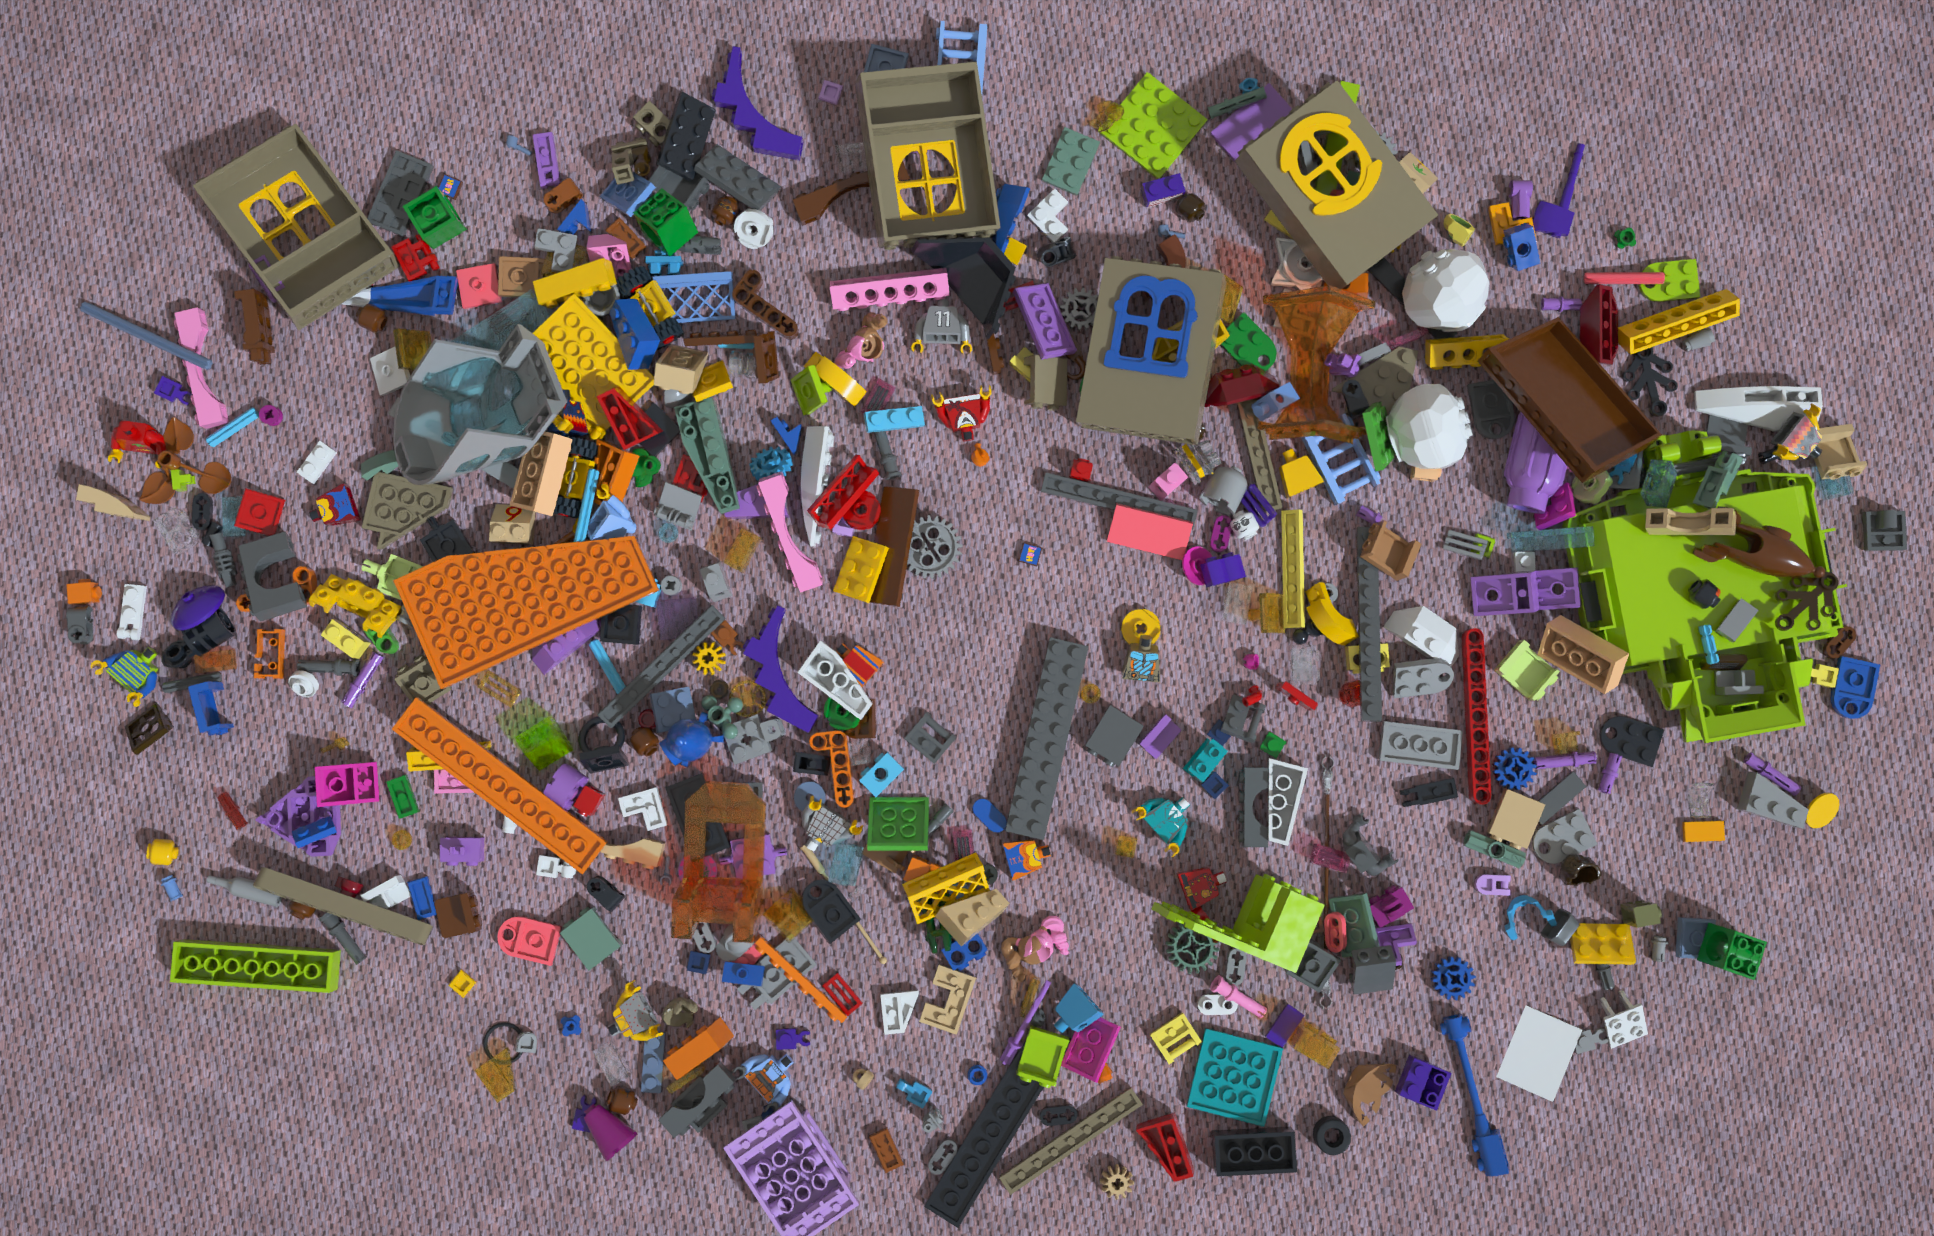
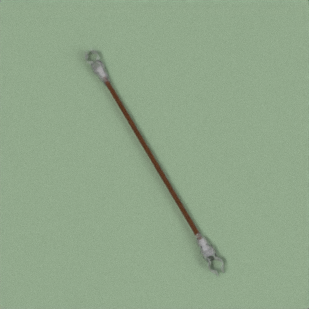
M1325 755V757H1324V758L1322 759V761H1321L1322 766H1323V760L1326 758V755ZM1326 768L1322 771L1325 794L1326 852H1329V794L1332 789L1333 771L1330 768V771H1326ZM1326 863L1324 880V919L1328 915L1329 864ZM1324 932V949L1328 950V948H1327V946H1326V943H1325V932ZM1330 978L1320 991L1323 995L1319 998V1003L1324 994L1328 996L1331 993ZM1330 998V1004L1327 1006V1009H1328V1007L1332 1004L1331 998Z

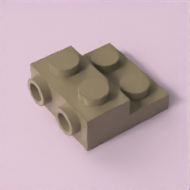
M424 654L416 657L413 660L414 664L411 666H401L396 671L398 674L394 678L411 703L416 697H419L429 704L452 689L451 686L440 689L429 661Z

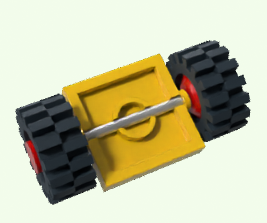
M645 266L635 267L633 270L625 272L623 276L616 280V286L622 298L637 299L660 339L657 347L658 350L678 340L677 338L684 334L677 319L671 318L676 314L657 281H653Z
M564 436L572 439L569 455H572V457L567 459L561 488L558 496L564 497H557L553 513L565 517L579 518L582 502L572 500V498L583 499L589 469H594L595 462L591 460L595 459L597 445L592 441Z

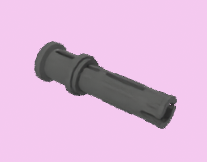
M886 431L874 432L881 455L880 464L883 465L886 474L885 480L900 477L902 473L898 470L896 464L897 457L892 454Z
M341 658L335 661L299 659L297 670L334 673L337 676H342L343 674L358 676L360 660L344 661Z
M326 913L318 919L328 928L329 935L337 938L356 965L367 958L346 931L345 923L341 922L337 916Z

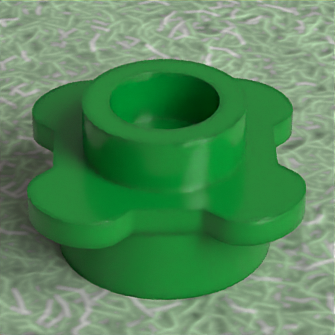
M1627 228L1623 231L1617 230L1614 233L1619 249H1623L1626 246L1633 247L1636 244L1635 233L1632 228Z

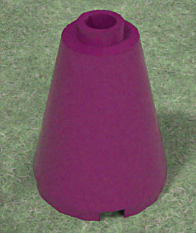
M593 1104L584 1111L586 1114L584 1120L606 1162L638 1135L635 1130L600 1104L597 1106Z

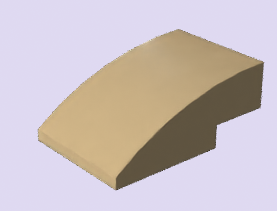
M79 484L76 500L95 504L94 511L150 521V516L128 499L108 491Z

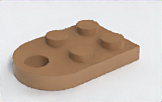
M499 256L498 296L537 298L533 281L542 279L546 274L554 275L557 272H552V263L542 258Z

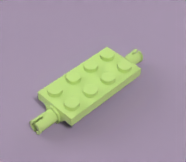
M391 554L388 562L383 565L366 559L363 563L371 567L362 565V571L377 576L379 579L377 589L380 592L401 600L393 580L424 566Z

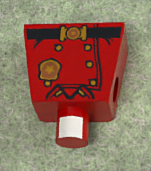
M1208 867L1176 873L1190 910H1194L1217 897L1219 892L1216 886L1227 883L1223 871L1212 875Z

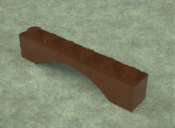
M902 161L898 170V180L910 181ZM855 172L850 175V178L845 180L837 179L832 182V185L827 187L819 186L814 189V192L797 195L796 199H793V203L802 226L821 219L825 210L841 195L858 188L870 187L868 172Z

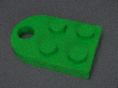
M1243 312L1226 329L1230 336L1220 345L1240 366L1254 364L1267 371L1276 360V347L1273 341ZM1262 355L1269 359V363L1266 366H1262L1258 362V358Z

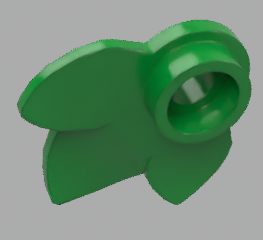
M637 448L632 450V453L640 456L632 476L635 477V486L641 488L651 483L653 475L659 472L661 463L657 457L649 455L645 449ZM649 462L652 463V467L650 469L648 467Z

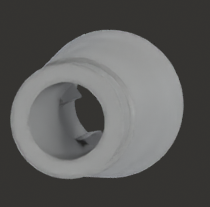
M1708 327L1698 330L1682 341V343L1686 345L1685 349L1688 352L1711 346V343L1715 342V337Z

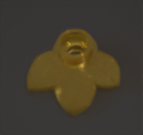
M1112 101L1100 102L1097 105L1100 113L1093 120L1089 121V124L1094 128H1098L1099 133L1104 132L1123 116L1124 108L1122 105Z

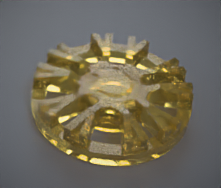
M745 680L737 683L732 688L729 699L733 697L734 692H738L745 708L743 713L739 711L736 714L742 717H751L759 714L764 709L766 693L761 685L751 680ZM747 683L751 684L749 691L745 689V684ZM741 686L745 692L741 693L738 687ZM754 686H757L758 688L756 689V691L754 693L751 692ZM759 691H761L763 697L761 698L756 697V693ZM756 699L763 701L762 705L755 703ZM757 705L759 710L754 712L752 706ZM750 706V714H747V707Z

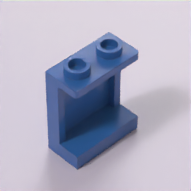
M207 681L188 687L199 732L208 733V736L229 733L228 729L234 728V725L221 724L213 695L214 692L224 690L223 683Z

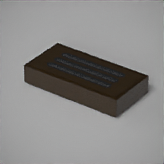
M1718 654L1719 662L1708 664L1705 657L1699 664L1701 670H1740L1747 663L1748 659L1745 654Z

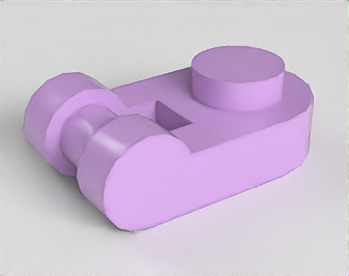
M1481 874L1475 879L1474 886L1479 893L1485 895L1509 896L1510 889H1508V883L1511 881V875ZM1496 881H1500V888L1498 889L1496 888Z

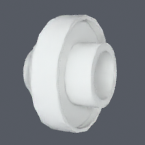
M298 670L289 678L290 688L300 696L311 697L319 689L318 681L309 672Z

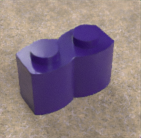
M1233 552L1223 554L1222 559L1218 560L1216 556L1205 559L1206 563L1200 565L1206 588L1246 577L1240 554L1234 555Z

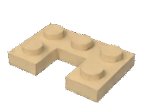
M938 964L932 984L951 991L945 1008L925 1002L919 1022L957 1035L976 977L958 970L953 971L950 967Z

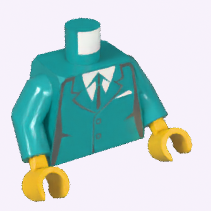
M1162 797L1148 799L1141 806L1131 811L1132 813L1137 811L1139 817L1136 820L1143 818L1168 845L1164 849L1165 852L1171 849L1173 851L1171 857L1179 853V847L1185 838L1188 827L1186 823L1188 819L1182 813L1190 806L1183 797L1175 804L1168 798L1166 800Z

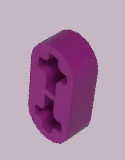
M1226 515L1219 516L1213 525L1210 548L1215 552H1222L1228 546L1232 528L1230 526L1231 519ZM1223 519H1225V523L1228 524V527H1225L1223 529V533H1221V526L1218 525V522H1221ZM1219 535H1221V542L1224 543V546H1220V548L1217 549L1216 544L1213 543L1214 541H1217Z

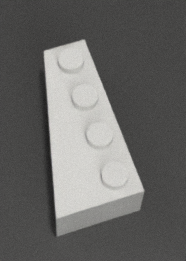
M1268 758V841L1286 846L1289 845L1308 768Z

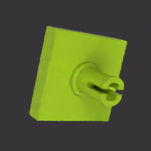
M815 365L806 367L790 379L803 416L813 413L828 402L825 393L830 392L832 388L820 381Z

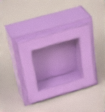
M824 80L819 100L837 105L843 85Z

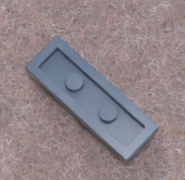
M663 1032L662 1036L644 1041L641 1092H662L666 1032Z

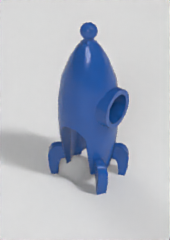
M701 712L699 721L695 719H682L675 722L669 729L666 738L659 743L665 755L675 766L681 763L682 766L688 768L691 761L702 758L709 751L712 742L724 743L723 735L712 737L709 728L704 724L708 720L707 713Z

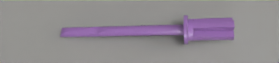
M1045 981L1016 1036L1008 1038V1044L1000 1057L1004 1065H1010L1018 1049L1022 1048L1023 1044L1020 1039L1051 984L1050 981Z

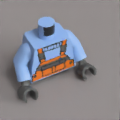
M785 1054L779 1060L773 1055H757L750 1057L740 1067L732 1069L731 1073L738 1070L740 1075L735 1080L745 1077L769 1105L764 1109V1112L768 1108H772L775 1112L788 1096L791 1085L789 1078L791 1075L786 1069L794 1062L788 1054Z

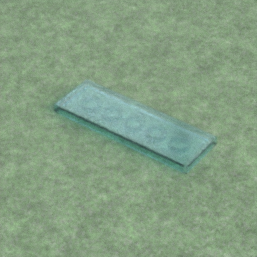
M531 289L450 342L499 351L517 324L524 326L533 333L551 315L544 306L538 304L536 293ZM492 359L471 361L465 369L459 384L488 366ZM456 366L445 370L450 378Z

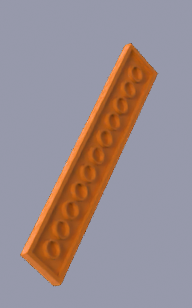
M419 697L413 700L393 726L392 730L581 874L585 873L608 843L599 834L543 794L536 786Z

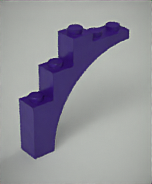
M733 46L732 52H729L727 56L729 67L728 71L724 72V83L718 82L717 88L713 89L712 100H714L716 107L736 110V112H732L731 123H733L735 130L755 133L752 134L750 142L755 153L800 161L804 143L802 136L777 128L755 109L746 95L742 82L741 48Z
M777 605L776 608L773 607L768 615L770 620L767 626L763 625L759 632L760 639L752 637L746 640L742 648L745 650L743 654L764 665L756 671L754 676L756 678L755 683L776 693L775 696L771 695L766 703L768 707L767 712L810 733L819 715L808 709L796 698L783 677L778 660L777 642L779 628L786 609Z

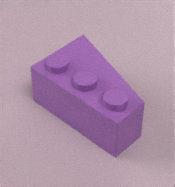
M757 485L738 491L740 509L724 513L727 519L771 518V515L766 514L764 509L766 502L763 496L760 497ZM785 505L784 511H785V518H786V517H790V516H789V513H788L787 508H786V505Z

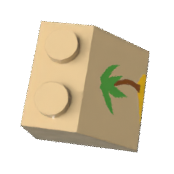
M1411 152L1399 162L1422 194L1438 179Z

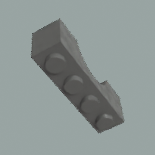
M1242 767V771L1238 773V781L1242 783V791L1238 793V801L1242 803V811L1238 812V821L1242 823V831H1238V842L1242 843L1243 847L1268 848V827L1256 820L1252 809L1256 795L1268 788V768Z
M720 1061L703 1078L705 1095L702 1101L691 1106L681 1105L676 1102L658 1121L674 1138L678 1134L683 1136L690 1129L689 1124L693 1120L697 1123L705 1115L703 1111L708 1106L712 1109L720 1101L718 1097L723 1092L727 1095L735 1087L733 1083L736 1078Z

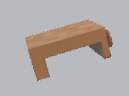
M1382 520L1370 527V534L1362 545L1363 550L1360 557L1398 581L1409 576L1421 543L1416 540L1408 543L1387 529V521Z

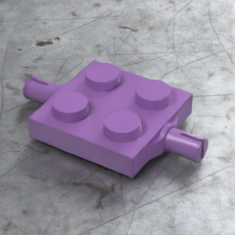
M770 833L731 839V856L719 857V861H722L720 862L721 866L726 864L733 865L736 880L775 874V859L777 856L787 855L786 847L774 849Z

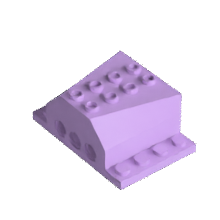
M792 1100L724 1146V1150L781 1236H814L857 1207L860 1203L848 1186L851 1177L850 1173L808 1110L806 1109L800 1113Z

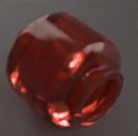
M1360 680L1343 684L1339 691L1341 702L1350 708L1360 706Z

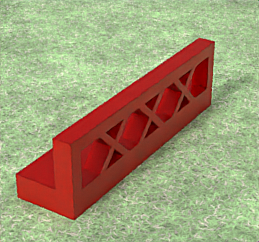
M856 454L808 508V513L819 527L831 530L875 480L879 472L876 468L867 466L860 455ZM858 463L861 468L856 474H853L854 466ZM847 477V485L841 488L843 478ZM835 491V498L832 502H829L830 493ZM820 505H823V511L818 516L815 511Z

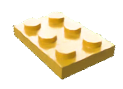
M853 536L833 591L869 603L889 548Z
M1579 923V927L1570 938L1574 964L1634 965L1636 963L1630 925Z

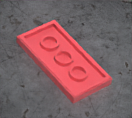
M1116 503L1107 542L1183 560L1193 522Z

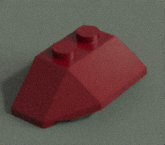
M1598 284L1580 307V342L1598 363L1613 365V359L1618 351V307L1613 296V288Z
M1245 364L1235 369H1225L1215 373L1210 379L1205 407H1210V405H1230L1262 397L1279 388L1280 385L1273 375L1254 364Z

